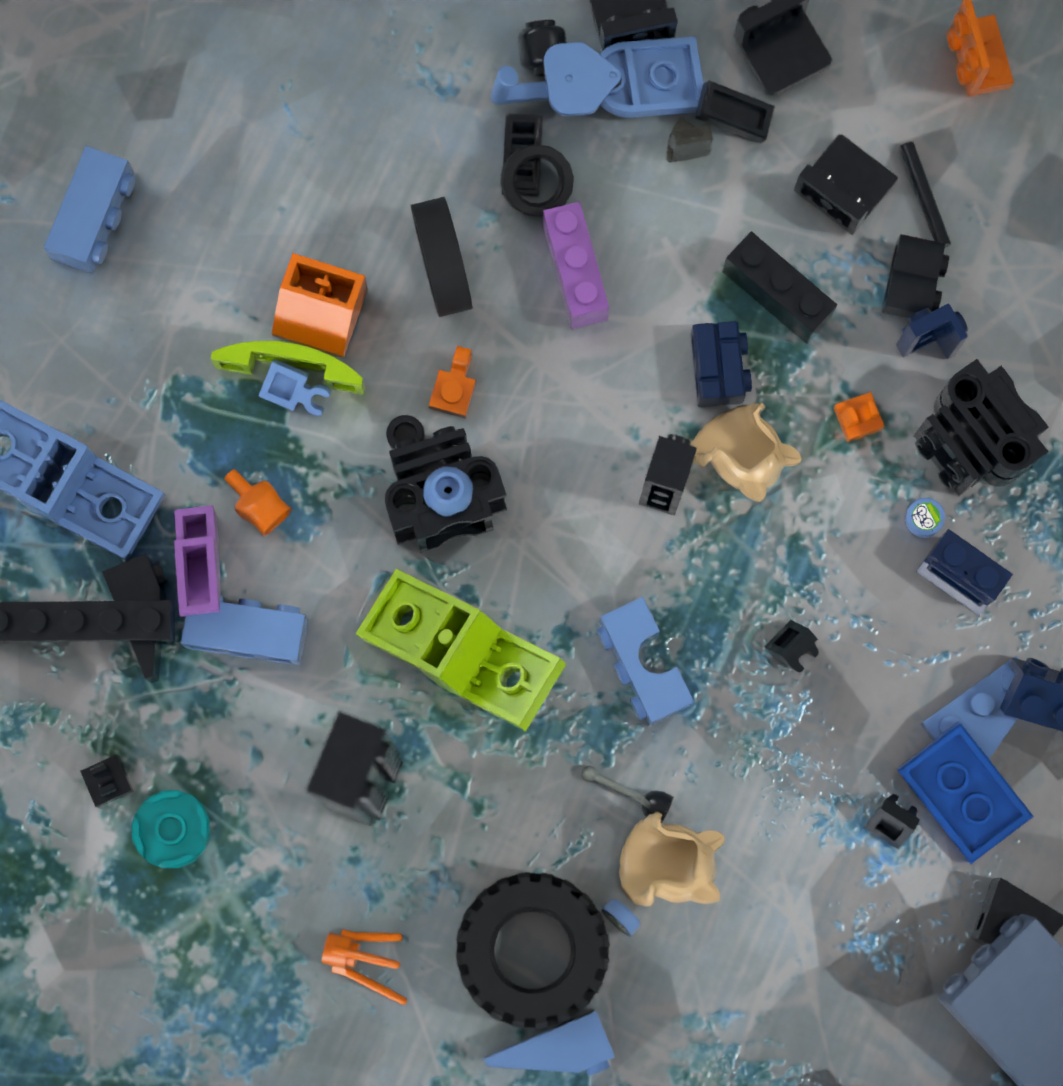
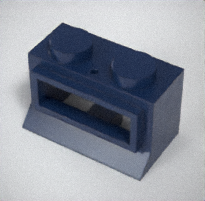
M950 529L939 538L916 571L978 616L982 614L988 605L996 600L1013 575Z

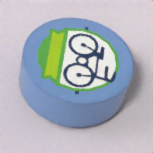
M931 498L917 499L908 507L905 513L907 529L913 535L920 538L934 536L943 527L945 522L943 507Z
M610 899L601 909L605 917L629 937L640 927L639 919L631 910L616 899Z

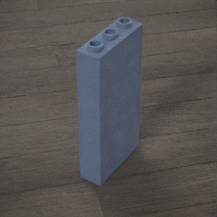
M1024 914L1013 916L1003 924L1000 929L1001 935L991 945L986 944L975 952L971 959L973 963L963 973H956L947 980L943 986L944 992L937 999L1017 1086H1063V947L1036 918Z

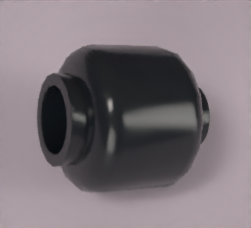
M555 20L526 23V29L518 34L520 63L526 69H534L535 76H545L543 60L546 51L555 44L567 43L565 30L560 26H556Z

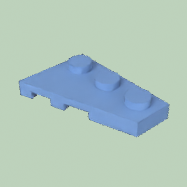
M1011 659L921 723V726L932 741L959 721L990 759L1018 719L1005 715L1000 709L1015 676V672L1009 666Z

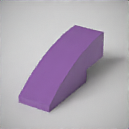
M211 505L174 510L176 529L174 545L180 616L220 612L218 520L214 507Z

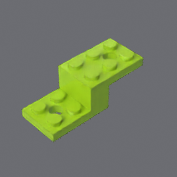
M395 569L356 632V635L362 640L419 669L440 687L524 731L528 729L567 664L560 657L501 629L481 610L398 569ZM413 611L411 621L406 625L400 626L403 615ZM515 672H521L519 682L513 687L507 688L506 683L509 676Z

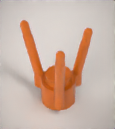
M345 929L342 930L341 935L329 933L323 950L322 963L332 966V973L344 975L402 1005L407 1003V998L348 967H355L357 960L398 969L400 967L398 961L361 952V945L354 941H402V934L353 932Z

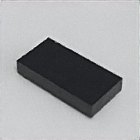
M708 80L703 84L695 118L762 143L767 139L775 106Z

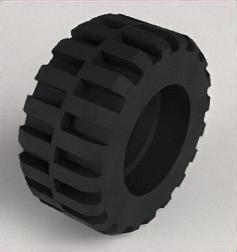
M530 872L518 873L507 878L504 877L487 889H484L466 910L458 929L456 961L463 985L474 1002L491 1017L500 1022L502 1021L520 1028L536 1029L546 1028L558 1023L561 1024L571 1019V1017L590 1004L589 1002L598 993L603 984L605 973L608 970L610 947L609 935H607L604 919L590 897L566 879L563 880L547 873ZM524 912L545 913L556 919L568 935L571 953L567 968L555 982L546 987L528 989L517 986L501 973L495 959L497 935L503 925L518 914Z

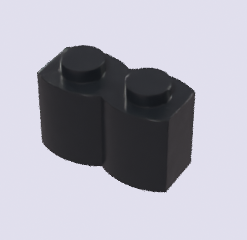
M900 234L892 257L882 313L910 318L925 308H929L930 312L939 308L942 291L936 290L938 277H945L950 258L949 255H944L945 243Z

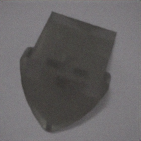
M680 118L669 136L666 160L668 162H678L708 156L711 152L713 141L710 125L695 127L686 119Z

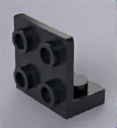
M589 0L602 51L620 42L675 38L678 20L674 7L668 8L666 0Z
M839 134L813 166L808 164L799 174L794 191L853 235L894 186L898 177L844 135Z

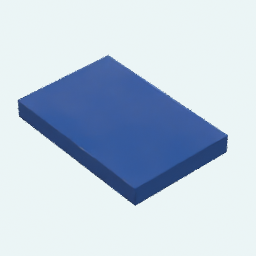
M959 721L897 768L903 779L970 864L1034 817Z

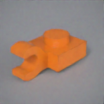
M457 346L451 371H438L429 402V409L466 418L476 385L475 379L466 377L472 359L471 349Z

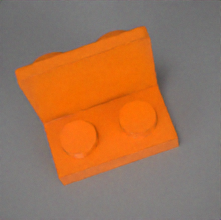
M963 0L957 14L954 15L950 29L947 30L948 46L952 52H956L959 62L956 71L960 85H965L968 97L1011 88L1014 80L995 14L976 18L972 0Z

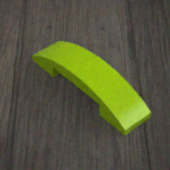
M249 341L222 347L212 351L211 361L215 369L253 375L255 361L272 363L276 359L295 368L325 373L324 382L330 389L364 395L365 392L363 378L352 368L329 354L304 345L281 341Z

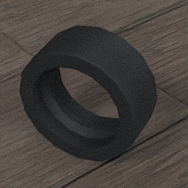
M531 144L521 147L507 158L501 170L500 185L505 199L514 209L528 216L543 217V210L565 205L573 192L574 176L571 165L561 152L550 146ZM533 158H542L552 163L559 177L558 188L555 194L547 201L541 203H533L523 199L517 192L515 185V176L520 165Z

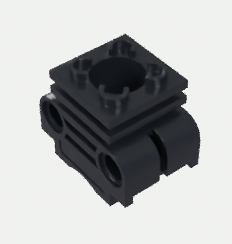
M978 359L961 369L949 380L935 400V415L931 414L927 417L913 435L917 440L915 446L919 453L926 460L931 459L940 470L938 476L948 490H955L959 496L970 487L975 486L982 478L990 485L1004 487L1029 471L1041 457L1049 452L1038 438L1049 426L1037 411L1030 408L1020 398L1014 381L1002 365L988 373Z
M454 426L441 428L433 432L434 437L419 442L417 438L406 439L395 445L396 449L389 451L397 481L387 489L385 505L398 545L416 539L420 553L434 550L456 537L478 536L493 531V515L507 511L505 504L507 494L495 462L484 456L472 457L464 428L455 430ZM446 466L460 469L470 478L472 483L479 479L489 482L484 487L473 486L470 505L464 511L457 512L451 516L438 514L426 504L423 496L427 477L433 471ZM446 487L444 492L449 494L452 492V489ZM410 502L414 504V507L408 511L398 510V507L403 503Z

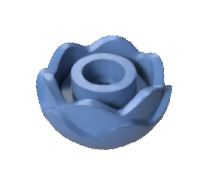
M447 466L433 471L427 477L423 491L424 500L438 514L451 516L457 512L464 511L470 505L473 485L470 478L460 469ZM446 487H450L452 492L447 494L444 490Z

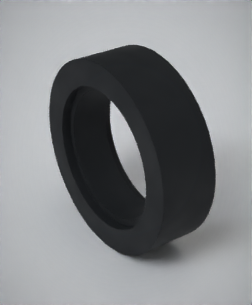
M445 197L412 204L411 211L438 316L443 317L473 309L464 263Z

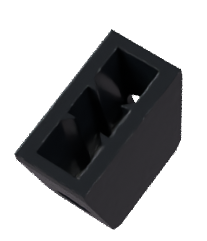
M993 878L973 930L972 939L983 946L986 944L991 945L1001 935L1000 929L1003 924L1013 916H1020L1021 914L1036 918L1054 937L1063 926V914L1005 879Z

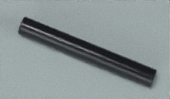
M914 142L904 143L899 148L933 240L945 243V248L951 245V241Z

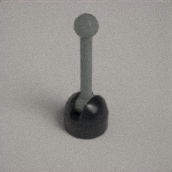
M586 766L582 770L584 780H595L641 802L642 811L646 817L649 814L659 812L662 814L661 823H663L674 796L658 790L642 795L598 774L593 766Z

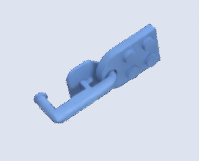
M696 36L620 42L607 47L600 54L583 42L555 44L546 51L543 60L546 81L517 84L518 74L515 69L510 66H502L497 72L490 98L497 105L549 101L553 110L563 116L589 115L594 113L599 106L613 115L625 118L695 113L703 87Z

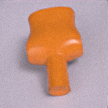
M236 469L231 470L225 476L224 480L240 495L234 507L235 511L242 519L253 524L263 537L272 532L292 512V508L280 498L275 488L268 481H261L251 486Z

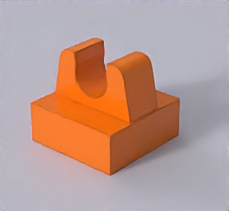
M871 392L837 403L834 406V411L847 442L879 432L885 427Z

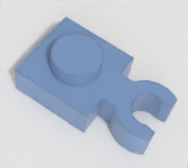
M274 359L258 396L292 411L295 410L297 403L300 402L304 404L305 409L310 414L321 416L324 408L314 403L313 396L319 394L328 398L332 390L323 384L307 385L306 381L309 373Z

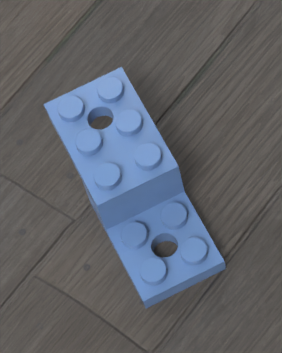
M0 400V437L7 436L12 440L10 451L0 455V490L18 499L31 511L128 561L165 498V493L96 457L85 444ZM109 500H119L122 504L120 515L114 519L103 517V505Z

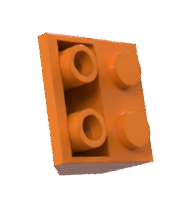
M292 253L279 290L272 336L344 358L368 291L365 275Z

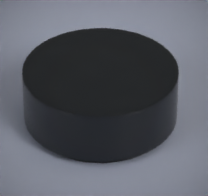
M398 416L387 427V441L392 450L396 449L395 445L406 439L417 438L418 442L425 440L423 425L413 416Z

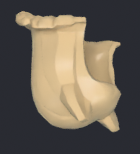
M763 403L741 405L719 414V416L714 417L691 442V446L697 447L693 460L694 463L704 467L710 462L727 484L740 490L746 497L757 502L765 499L766 489L772 487L777 482L784 467L796 466L802 461L799 452L790 445L782 444L774 428L760 417V411L765 409Z
M659 812L649 814L646 819H642L638 824H635L630 831V835L625 840L619 861L621 866L619 869L621 889L629 901L632 900L633 904L651 906L654 902V896L670 902L692 900L701 904H711L720 900V892L713 882L717 872L715 852L725 842L723 834L714 830L697 833L679 824H662V814Z

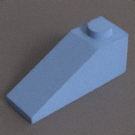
M594 1010L486 1056L484 1060L487 1067L579 1073L585 1070L587 1076H591L609 1068L607 1060L614 1058L615 1055L598 1014Z

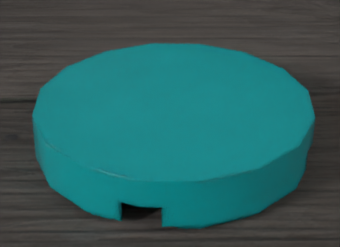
M162 790L149 796L138 808L132 820V840L137 852L149 863L164 869L182 868L195 862L206 850L211 837V820L205 806L193 795L179 790Z

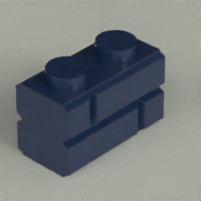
M737 321L693 325L690 334L698 407L743 403L746 392H751L752 390L750 369H743L742 355L748 354L746 332L739 333V323Z

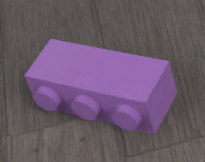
M576 202L543 210V228L571 330L608 321L609 304L581 203Z

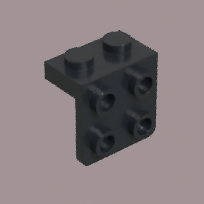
M771 0V2L761 7L754 5L747 8L737 19L733 37L765 92L770 96H775L822 72L831 65L832 57L806 15L809 0Z

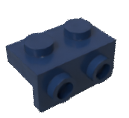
M949 303L933 312H930L929 308H925L908 319L909 324L902 329L903 334L896 346L902 357H905L936 341L946 359L955 356L967 339L966 332L968 327L963 316L958 311L954 312Z
M1012 658L1009 666L1015 672V676L1000 706L1002 712L1007 716L1063 731V668L1060 671L1050 669L1045 663L1034 658H1027L1026 661Z

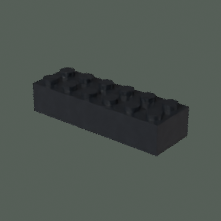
M338 711L306 792L325 808L368 826H371L373 819L380 821L388 803V798L384 795L388 782L396 783L403 766V762L399 758L400 752L388 731Z

